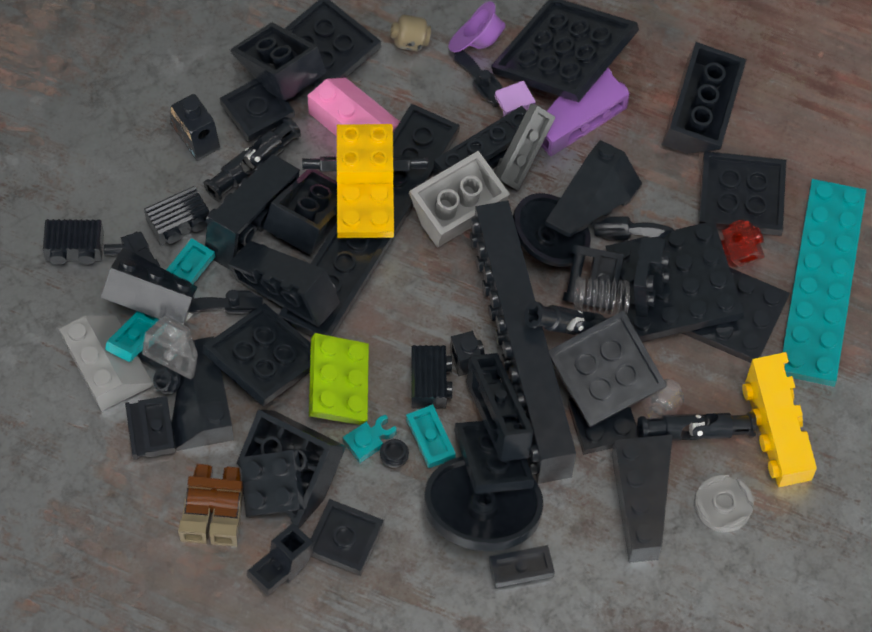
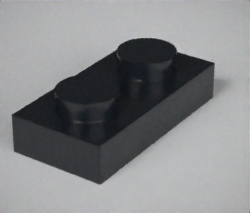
M548 545L489 556L495 588L551 578L555 575Z

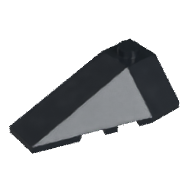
M599 140L547 218L545 226L567 237H571L592 225L593 220L600 216H608L619 205L625 206L630 203L640 190L642 182L625 152Z
M214 336L185 342L180 370V386L176 393L171 421L176 451L234 441L221 369L202 353L203 345L212 340Z

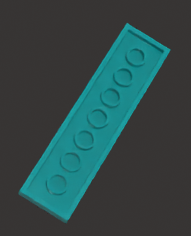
M816 179L811 181L782 353L786 352L789 361L784 367L787 377L793 376V379L835 387L867 189Z

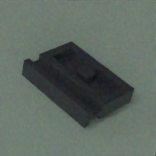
M167 396L138 400V403L132 404L126 402L133 460L143 456L148 458L176 453Z

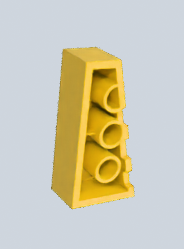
M786 352L752 359L746 381L742 385L744 398L746 401L750 400L751 412H754L756 415L757 426L761 433L759 436L761 449L763 452H767L770 460L768 461L770 476L776 478L778 487L811 481L817 469L808 433L800 429L803 427V414L800 405H794L793 402L795 384L793 376H786L784 367L789 362Z

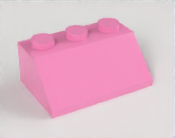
M347 78L326 79L307 95L308 113L335 136H337V124H393L394 132L400 122Z

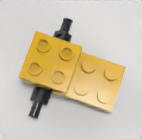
M337 124V156H320V159L302 158V170L320 169L321 172L337 171V238H394L393 171L428 169V157L410 158V156H393V124Z

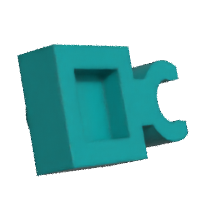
M387 415L380 416L372 428L365 422L342 437L343 443L359 464L380 451L383 445L382 439L389 440L397 434L395 426L389 430L382 428L383 425L388 423Z

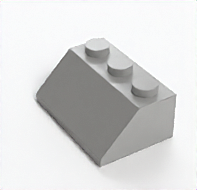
M479 151L409 191L420 223L437 248L471 228V218L475 217V206L508 201L510 193Z
M116 315L83 316L59 328L63 340L101 412L154 386L138 355L131 362H128L105 350L107 340L122 327Z

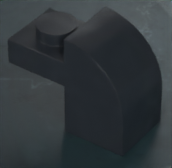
M292 523L271 540L270 552L247 570V577L267 596L270 595L285 581L290 583L300 573L312 555L314 542Z

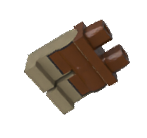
M197 464L193 476L188 477L184 510L178 530L180 541L207 544L208 536H210V541L213 545L238 547L244 494L240 469L238 467H224L223 479L212 478V466Z

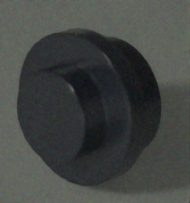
M163 366L158 369L153 377L155 388L166 395L174 394L180 386L179 371L174 366Z
M399 439L386 441L380 448L382 462L393 468L404 465L409 458L408 446Z

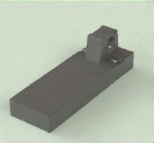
M530 104L504 157L499 159L500 161L494 170V173L502 183L519 191L556 118L554 115L537 105Z

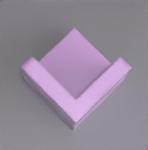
M524 81L495 92V97L503 110V117L520 106L528 110L530 104L535 105V100Z

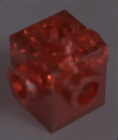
M739 220L731 223L729 228L722 230L724 240L721 243L726 256L730 255L731 261L738 267L765 258L761 247L764 238L759 227H754L749 221Z

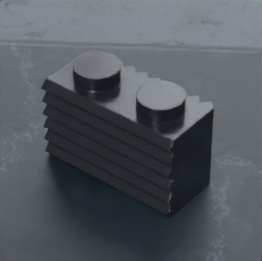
M192 186L144 208L147 223L160 245L163 246L165 243L172 244L179 241L182 236L189 234L191 231L199 232L207 226L206 218L209 214V209L196 187Z
M45 220L43 239L45 261H50L53 264H64L66 261L92 264L95 261H102L104 230L101 220Z
M413 345L411 347L412 408H425L433 405L434 408H446L447 399H452V381H447V373H452V356H446L445 345Z

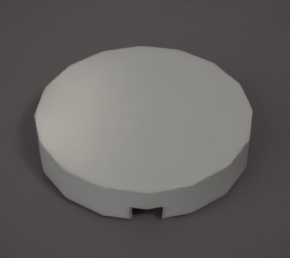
M726 474L711 476L703 481L696 492L694 503L697 516L704 525L721 532L735 531L744 526L751 517L754 507L752 492L745 482L738 478L729 477L730 475Z

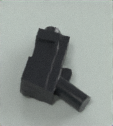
M136 231L133 234L120 237L122 244H104V255H119L124 247L160 266L157 259H154L150 252L149 245L142 232Z

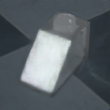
M164 315L145 332L142 354L192 379L195 373L198 354L189 327Z

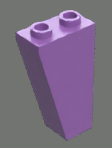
M607 68L580 102L559 96L547 110L556 118L541 147L552 157L627 109L629 99L627 87L622 82H618L610 69Z

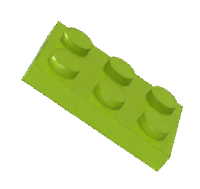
M317 333L311 337L309 416L362 425L367 422L369 343Z

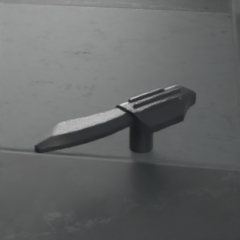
M464 50L454 52V61L473 77V86L482 98L488 101L494 108L499 106L500 104L495 97V92L502 89L503 86L493 73L486 69L481 70L474 59Z
M608 216L604 220L594 223L595 236H600L607 240H629L631 234L664 238L674 231L672 227L657 223H633L628 216Z
M229 290L225 298H194L189 312L196 314L225 309V312L228 314H249L263 304V297L255 295L250 290Z

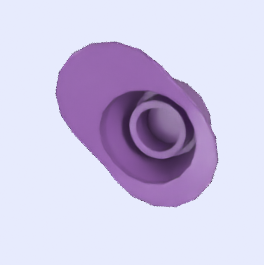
M489 1L480 6L473 16L453 35L448 46L451 52H459L469 45L477 49H483L491 46L505 29V23L495 14L496 6L494 2Z

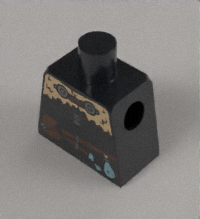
M191 94L171 106L170 124L196 161L220 149L215 122L195 94ZM200 132H202V138H201V139L198 138V135H199Z

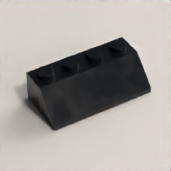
M695 42L687 59L663 138V146L686 154L721 149L747 59Z

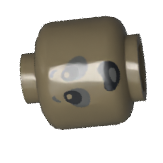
M405 14L401 15L397 22L392 23L390 37L394 38L396 47L411 51H420L423 46H428L431 35V26L427 25L425 18Z

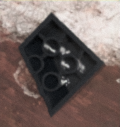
M258 409L236 464L241 468L240 457L298 450L305 509L286 513L299 528L324 501L346 446L274 410Z

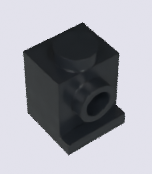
M473 331L451 336L450 354L458 377L467 374L470 356L485 354L482 341L477 340Z

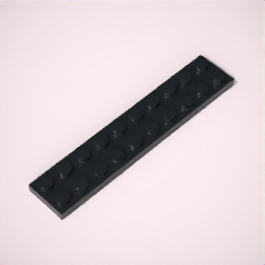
M412 103L393 132V156H410V158L428 157V169L393 171L394 237L414 206L409 191L431 178L434 169V159L447 152L460 131L459 124ZM336 222L311 264L326 269L331 282L337 289L336 294L340 304L320 327L315 326L284 307L278 316L282 317L292 327L311 336L315 333L334 336L393 238H337Z

